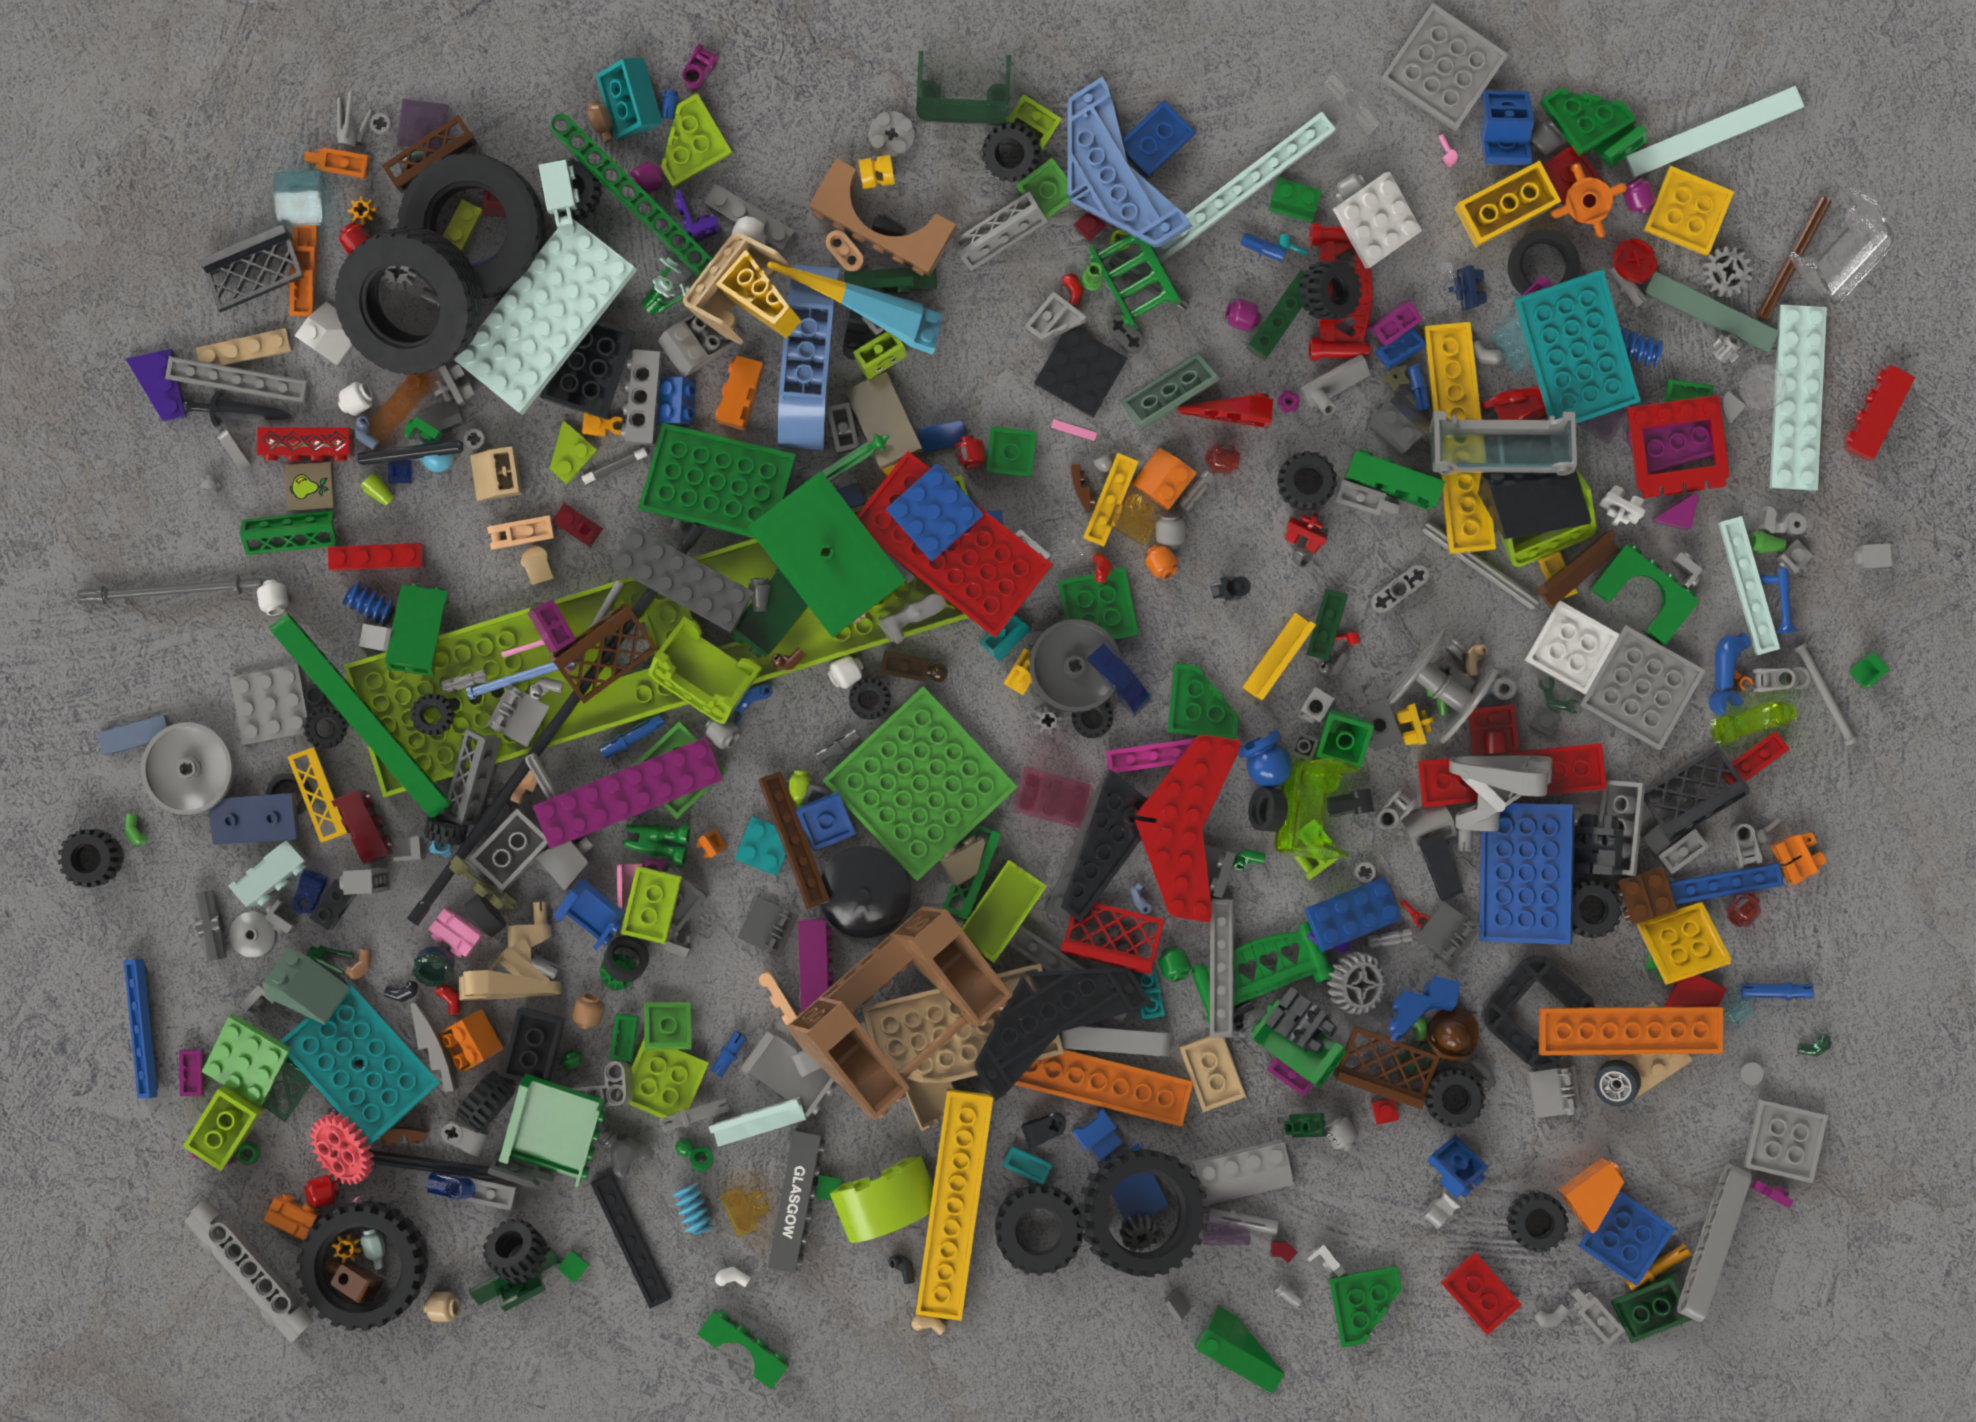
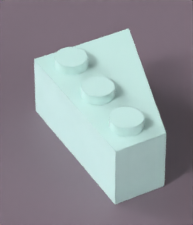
M285 840L267 854L253 869L247 870L245 872L246 875L237 883L233 881L228 887L245 907L257 906L258 904L262 906L271 899L269 894L275 889L280 891L289 883L287 879L291 875L297 876L306 868L304 864L309 859L292 840Z

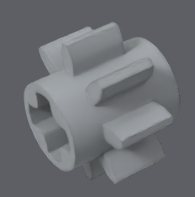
M1722 334L1712 345L1715 348L1713 351L1714 356L1723 363H1726L1728 360L1733 363L1742 353V350L1739 349L1742 346L1740 340L1731 334L1727 337Z
M1044 707L1045 713L1040 714L1036 712L1040 719L1034 722V725L1040 724L1042 727L1039 733L1046 729L1049 735H1052V728L1060 729L1056 723L1062 717L1056 718L1054 715L1057 709H1054L1051 713L1048 712L1047 707ZM1046 714H1049L1050 718H1054L1051 727H1047L1046 724L1041 722V720L1045 719Z

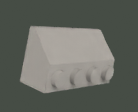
M1282 1139L1193 1161L1196 1177L1201 1181L1199 1189L1205 1191L1207 1196L1206 1199H1202L1204 1206L1294 1185L1285 1142Z

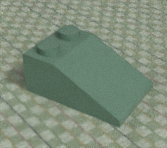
M289 947L263 981L265 997L324 1025L350 991L349 986L310 957Z

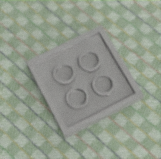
M299 664L230 677L242 745L304 734L303 724H305V719L309 716L304 697L305 691Z
M1758 1099L1743 1167L1813 1183L1828 1115Z

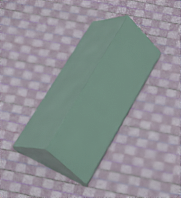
M1198 353L1124 399L1121 403L1138 431L1141 432L1176 410L1179 406L1184 405L1216 385L1219 377Z

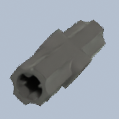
M214 890L192 894L197 915L195 919L196 932L202 940L206 962L227 958L222 935L224 933V923L222 916L217 910Z

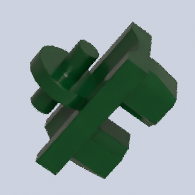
M1324 1113L1290 1114L1289 1120L1284 1122L1286 1135H1292V1138L1327 1136V1131L1324 1128L1326 1125Z

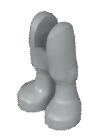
M930 593L916 602L905 605L901 611L881 618L879 620L880 626L889 641L898 644L904 640V626L910 622H920L927 617L937 614L944 609L946 605L945 600L939 594Z

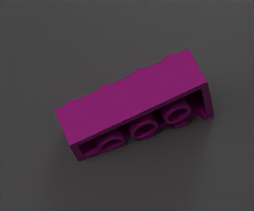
M826 919L798 921L801 1013L830 988V985H833V971L829 972V963H833L832 949H828V940H832L831 926H827Z

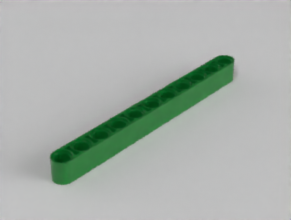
M562 113L555 115L550 123L552 135L698 278L712 258L569 116ZM557 121H564L567 129L559 131L555 128L554 124ZM579 137L584 141V146L576 148L571 140ZM597 154L601 162L596 165L592 164L588 156ZM609 170L616 172L617 180L609 181L605 176V172ZM624 187L632 188L634 196L631 198L625 197L622 194V189ZM642 203L648 204L651 212L649 214L641 213L639 205ZM664 220L668 226L667 230L660 231L657 229L656 221ZM675 236L681 237L684 240V246H674L672 238ZM689 254H699L701 258L700 263H692L689 260Z
M286 612L269 627L270 631L432 819L451 804L445 794L289 613Z

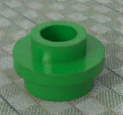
M569 1050L560 1059V1063L564 1065L565 1069H572L582 1063L581 1058L583 1055L581 1052Z
M251 1141L242 1143L237 1150L238 1160L245 1165L254 1164L260 1157V1148ZM246 1149L252 1150L253 1155L251 1157L246 1156Z

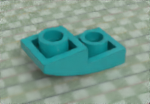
M1156 968L1153 970L1152 975L1140 972L1133 973L1151 1003L1140 1009L1142 1021L1165 1017Z

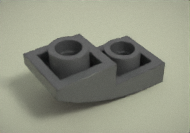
M1298 732L1290 754L1335 771L1338 762L1316 757L1320 740Z

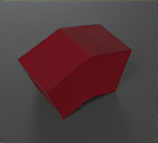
M1271 1240V1257H1281L1289 1263L1298 1253L1286 1241Z

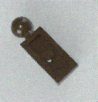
M884 650L881 674L926 682L927 675L935 682H942L948 676V670L944 665L935 664L930 667V659Z

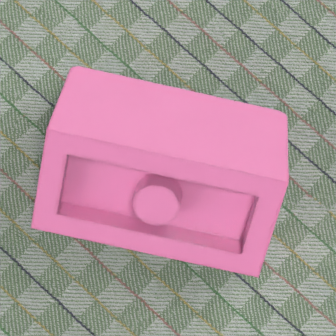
M642 864L617 865L618 907L623 911L627 908L636 867H643Z

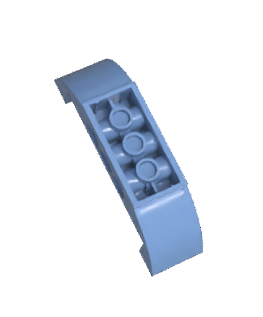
M795 264L793 266L795 269L839 281L840 268ZM791 278L787 302L801 322L787 339L784 337L778 406V447L824 451L826 436L825 416L836 301Z

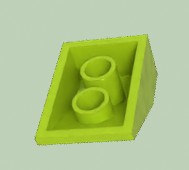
M224 1085L216 1091L183 1147L222 1172L252 1131L265 1108L256 1105Z

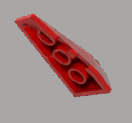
M1255 392V396L1248 395L1179 406L1177 414L1267 429L1272 420L1273 399L1268 398V394Z

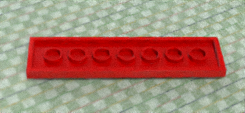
M1602 743L1487 754L1536 755L1552 758V782L1547 784V795L1607 789ZM1450 758L1417 761L1422 807L1478 802V793L1460 775L1449 771Z

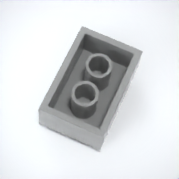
M517 808L469 860L504 891L548 847V843L542 828L521 808Z

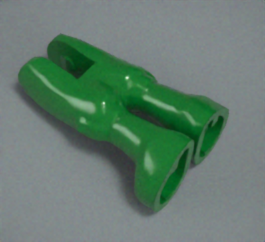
M626 824L625 831L635 834L640 833L638 842L636 840H623L622 845L624 847L648 854L651 857L667 856L672 858L675 866L684 867L688 848L665 845L660 841L668 840L688 845L691 825L682 824L678 829H666L659 824Z

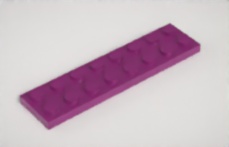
M707 737L533 805L548 846L550 849H553L724 780Z

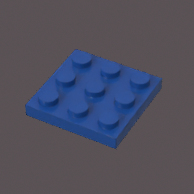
M939 463L935 464L886 508L888 513L932 562L984 516Z
M1619 1191L1597 1231L1591 1233L1588 1230L1578 1247L1635 1286H1638L1676 1228Z

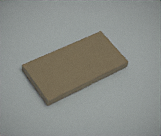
M887 372L844 390L867 441L872 442L873 434L875 433L882 436L889 435L890 437L886 441L885 450L876 449L874 453L881 470L898 463L907 450L913 455L923 451Z

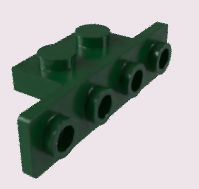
M912 267L844 273L846 283L885 294L888 292L907 294L910 291L937 288L936 267L931 276L926 274L920 276L911 270Z
M548 1247V1254L544 1255L547 1260L541 1264V1271L537 1270L534 1273L536 1276L532 1279L528 1277L526 1282L522 1283L519 1280L518 1284H513L511 1281L509 1283L505 1282L496 1275L471 1288L469 1294L478 1305L498 1296L500 1306L506 1312L546 1290L541 1272L560 1262L559 1257Z

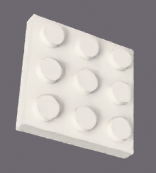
M1385 172L1333 208L1365 268L1372 267L1422 231L1390 172Z
M1559 601L1552 610L1524 661L1586 695L1620 634Z

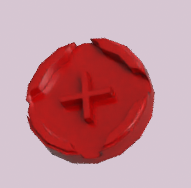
M1637 238L1622 241L1616 247L1612 256L1613 266L1617 273L1623 279L1632 283H1642L1650 279L1657 270L1658 261L1657 258L1655 259L1653 248L1645 241Z

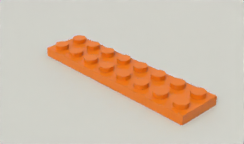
M1723 1007L1539 1008V1055L1723 1054Z
M1063 1049L1064 1054L1035 1061L1014 1084L1182 1127L1193 1081Z

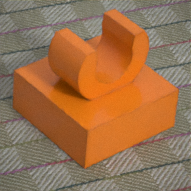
M716 828L701 836L696 844L697 848L703 846L707 852L703 855L704 858H712L728 847Z

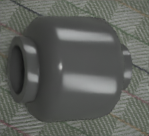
M1541 121L1532 129L1530 148L1535 154L1541 152L1543 155H1549L1561 144L1562 140L1560 137L1563 134L1551 121L1549 123Z

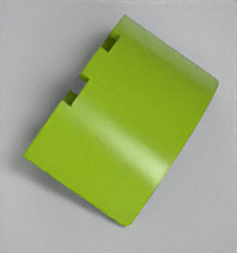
M921 1156L904 1158L893 1166L881 1171L883 1175L881 1177L871 1180L869 1176L853 1182L843 1183L830 1193L850 1243L867 1241L889 1234L930 1214L933 1184Z

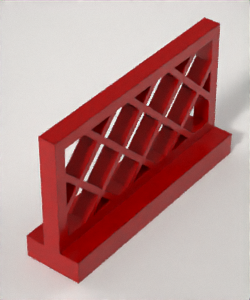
M1094 903L1090 910L1093 913L1091 916L1075 924L1076 919L1072 916L1070 917L1065 940L1061 946L1063 954L1120 968L1125 967L1148 975L1153 974L1165 919L1099 903ZM1093 908H1095V909H1100V910L1095 913V911L1093 910ZM1105 911L1111 912L1115 920L1103 926L1098 915ZM1115 913H1116V914H1120V915H1122V916H1120L1119 918H1117V916L1115 915ZM1126 917H1132L1136 921L1137 926L1126 932L1120 921ZM1096 918L1101 928L1089 935L1083 924ZM1137 919H1141V920H1145V921H1143L1142 923H1139V921H1138ZM1149 922L1159 924L1157 932L1150 937L1146 935L1142 926ZM1118 923L1123 934L1111 940L1106 929ZM1082 926L1087 937L1080 941L1072 940V931ZM1140 928L1146 939L1134 946L1128 935ZM1104 931L1110 942L1103 946L1095 945L1092 937ZM1126 937L1132 947L1125 952L1118 951L1114 943ZM1155 938L1154 945H1153L1150 940H1152V939ZM1087 940H1090L1092 944L1084 943V942H1086ZM1148 942L1152 948L1150 958L1140 956L1136 949ZM1110 945H1112L1113 948H1114V950H1113V949H1109V948H1107V947H1109ZM1132 951H1135L1136 955L1129 954V953L1132 952Z

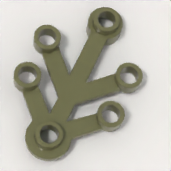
M455 855L450 861L451 865L449 868L455 874L460 876L462 873L465 877L471 878L476 883L473 890L478 895L484 897L487 893L493 894L489 902L497 909L502 907L506 911L509 909L514 911L517 908L518 900L506 890L501 894L484 877L477 875L463 858Z

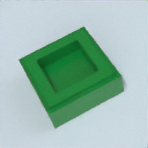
M819 1174L815 1198L833 1201L830 1193L841 1186L842 1178Z
M572 1250L557 1269L575 1283L590 1264Z

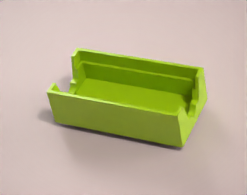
M1008 859L961 929L977 950L995 963L1047 885Z

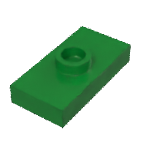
M1667 379L1664 402L1713 396L1714 385Z
M616 1013L610 1060L633 1062L639 1016Z

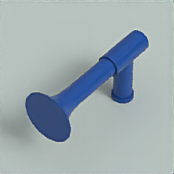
M1779 568L1778 575L1761 574L1760 580L1762 585L1779 584L1782 622L1779 629L1775 632L1792 633L1800 631L1793 625L1791 619L1789 568Z

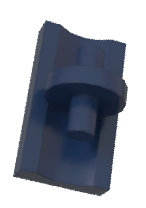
M1474 265L1458 269L1457 277L1454 278L1455 286L1448 288L1449 293H1456L1457 301H1461L1462 311H1468L1487 303L1486 292L1477 291L1476 283H1481L1484 280L1483 270L1474 269Z

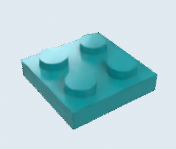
M752 816L734 859L778 876L786 853L775 825Z

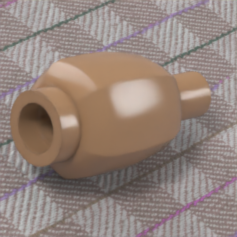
M600 100L588 103L587 117L591 127L596 133L601 134L604 143L612 141L613 139L610 134L612 119L607 106L601 104Z

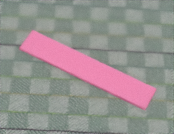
M1053 419L1051 428L1095 441L1097 435L1096 432Z

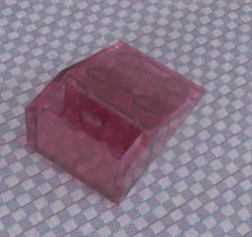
M1024 767L1013 812L1080 829L1091 784Z

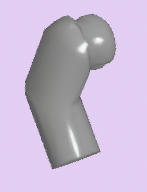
M541 678L530 687V696L537 700L548 691L562 693L564 682Z
M1560 1304L1553 1314L1539 1311L1535 1316V1320L1543 1328L1555 1327L1560 1324L1570 1311Z

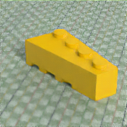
M746 249L716 283L728 299L786 339L801 322L785 298Z

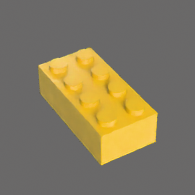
M1538 161L1459 202L1454 209L1474 247L1477 248L1556 207L1561 200L1544 167Z

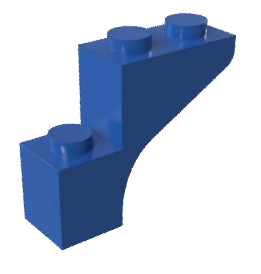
M1433 976L1429 983H1425L1423 995L1402 990L1399 997L1395 996L1392 1005L1395 1016L1389 1022L1390 1040L1400 1041L1422 1015L1428 1011L1442 1009L1452 1012L1457 1004L1461 982Z

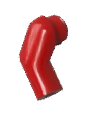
M1096 553L1092 558L1093 563L1097 565L1094 579L1099 583H1104L1111 573L1112 564L1103 555Z

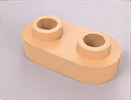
M839 230L828 234L826 237V247L843 269L848 272L860 270L863 266V256L848 236ZM840 240L842 244L840 247H835L833 242ZM851 257L856 259V263L853 265L848 263V259Z

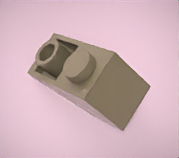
M970 837L963 842L964 846L957 850L952 848L943 854L944 858L939 861L952 884L958 886L977 874L985 846L983 838Z

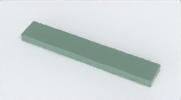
M1658 272L1652 275L1644 291L1645 294L1727 334L1734 335L1738 339L1766 353L1770 352L1779 333L1778 330Z

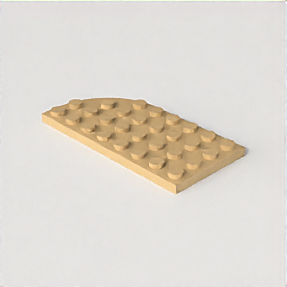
M1040 963L996 975L1011 994L1023 975L1035 993L1037 991L1026 975V972H1039L1043 970ZM939 989L861 1007L868 1035L896 1071H901L960 1018L961 1014L957 1006ZM1003 1009L996 1010L991 1015V1020L983 1026L966 1024L907 1078L921 1083L943 1084L977 1076L974 1062ZM1059 1034L1035 1061L1064 1054Z

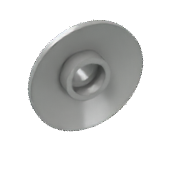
M250 911L239 915L233 921L229 933L230 942L239 954L246 957H259L266 954L274 945L276 930L272 928L273 924L265 919V914ZM250 930L254 932L253 939L247 937V933Z

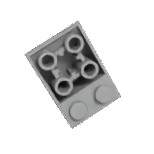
M695 314L665 330L658 340V343L683 377L698 371L736 344V342L719 334ZM735 325L733 331L743 339L745 336Z

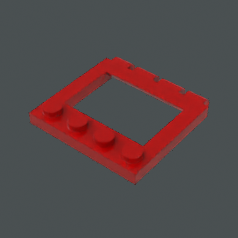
M1719 395L1626 408L1636 489L1641 490L1643 499L1660 496L1659 487H1662L1663 496L1682 493V484L1685 485L1686 493L1705 490V481H1707L1708 489L1726 487L1725 478L1730 476ZM1709 420L1714 466L1648 475L1643 429Z

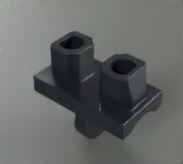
M1244 576L1221 578V583L1210 585L1213 599L1225 598V601L1239 600L1241 596H1245L1250 592L1251 583Z

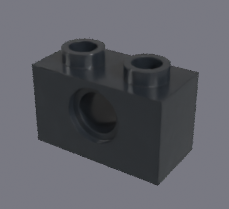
M335 879L309 918L326 930H333L357 894L344 895V891L340 889L339 879Z

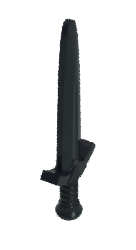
M219 390L213 395L210 404L195 403L189 399L183 402V410L186 413L193 411L209 412L211 422L216 428L220 426L217 418L284 420L289 419L291 416L289 412L280 409L219 400L223 394Z

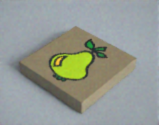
M332 462L285 465L287 511L335 508Z

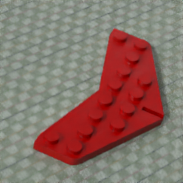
M1206 734L1197 736L1135 814L1136 816L1156 819V822L1135 819L1165 906L1168 913L1173 917L1209 923L1211 921L1212 907L1203 826L1239 753L1241 740Z

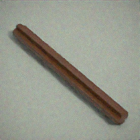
M1826 196L1819 197L1757 313L1760 318L1767 320L1773 313L1832 203L1831 199Z

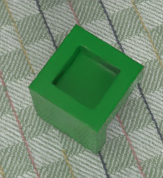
M1873 652L1866 654L1849 671V674L1863 689L1871 688L1890 669Z

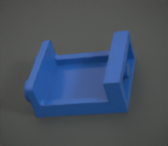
M582 878L570 890L553 917L559 922L566 915L571 917L598 939L593 947L597 950L602 944L606 947L613 939L614 935L611 933L615 934L623 925V922L620 920L625 915V912Z

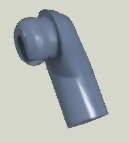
M365 416L358 417L355 421L356 438L370 449L375 450L380 441L370 435L369 419Z

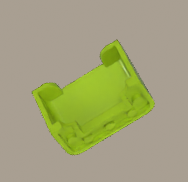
M684 616L654 656L649 668V675L654 681L714 721L725 724L760 673L762 667L751 658H742L739 662L703 639L701 637L700 625L695 620H689Z

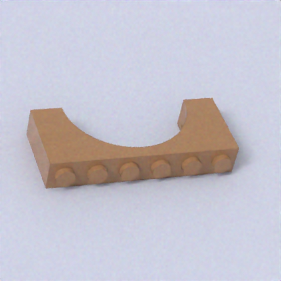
M836 158L809 204L811 211H813L812 215L821 221H824L826 218L833 222L832 226L839 231L844 232V230L853 233L852 237L861 243H864V241L871 243V248L881 254H884V252L892 255L891 259L898 264L904 265L906 263L912 266L911 270L916 274L931 276L957 231L956 224L936 213L928 224L909 235L894 237L872 231L861 222L853 206V187L858 172L854 167Z

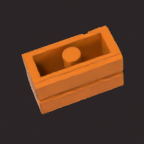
M278 1194L274 1197L263 1222L300 1240L306 1239L308 1236L307 1232L317 1224L321 1214L316 1212L317 1208H314L311 1204L304 1203L301 1205L295 1202L296 1198L290 1194Z

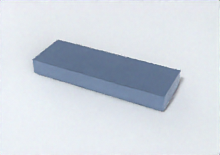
M166 715L97 733L102 754L108 755L149 744L157 733L169 726Z

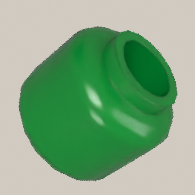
M1175 946L1164 949L1162 951L1163 955L1158 959V964L1164 978L1172 982H1178L1187 978L1192 965L1186 951L1176 949Z

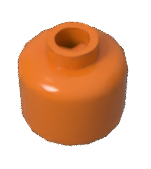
M1154 545L1146 552L1148 556L1145 559V565L1154 577L1165 580L1178 571L1179 559L1167 545L1159 547Z

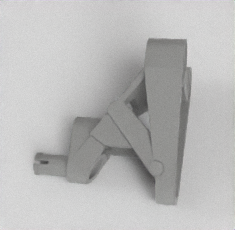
M1459 755L1451 757L1449 759V771L1460 775L1478 793V804L1460 811L1455 816V827L1458 828L1457 849L1463 851L1465 844V851L1472 850V830L1498 831L1500 812L1519 797L1547 795V784L1552 782V758L1536 755Z

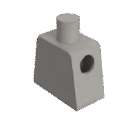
M585 835L577 843L570 841L553 849L549 848L539 854L536 859L565 891L573 885L591 861L585 853L594 847V844Z

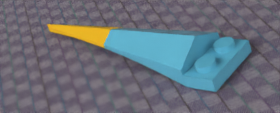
M768 262L767 266L770 269L843 304L891 333L908 346L933 355L943 314L924 308L923 304L774 262Z

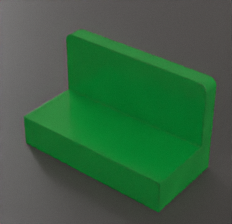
M1631 125L1596 146L1594 152L1611 169L1647 142V131L1642 125H1639L1637 128Z

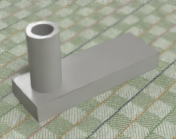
M1360 354L1302 386L1301 389L1310 408L1317 405L1325 415H1331L1334 413L1336 406L1330 398L1371 374L1365 358Z

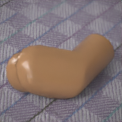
M359 949L358 962L345 969L347 978L356 980L369 971L370 949Z

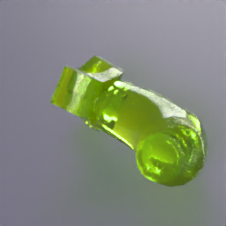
M1766 702L1749 708L1735 717L1730 714L1711 720V729L1709 731L1716 744L1722 745L1739 740L1740 736L1743 737L1756 731L1786 726L1789 721L1796 719L1798 713L1796 707L1792 704Z

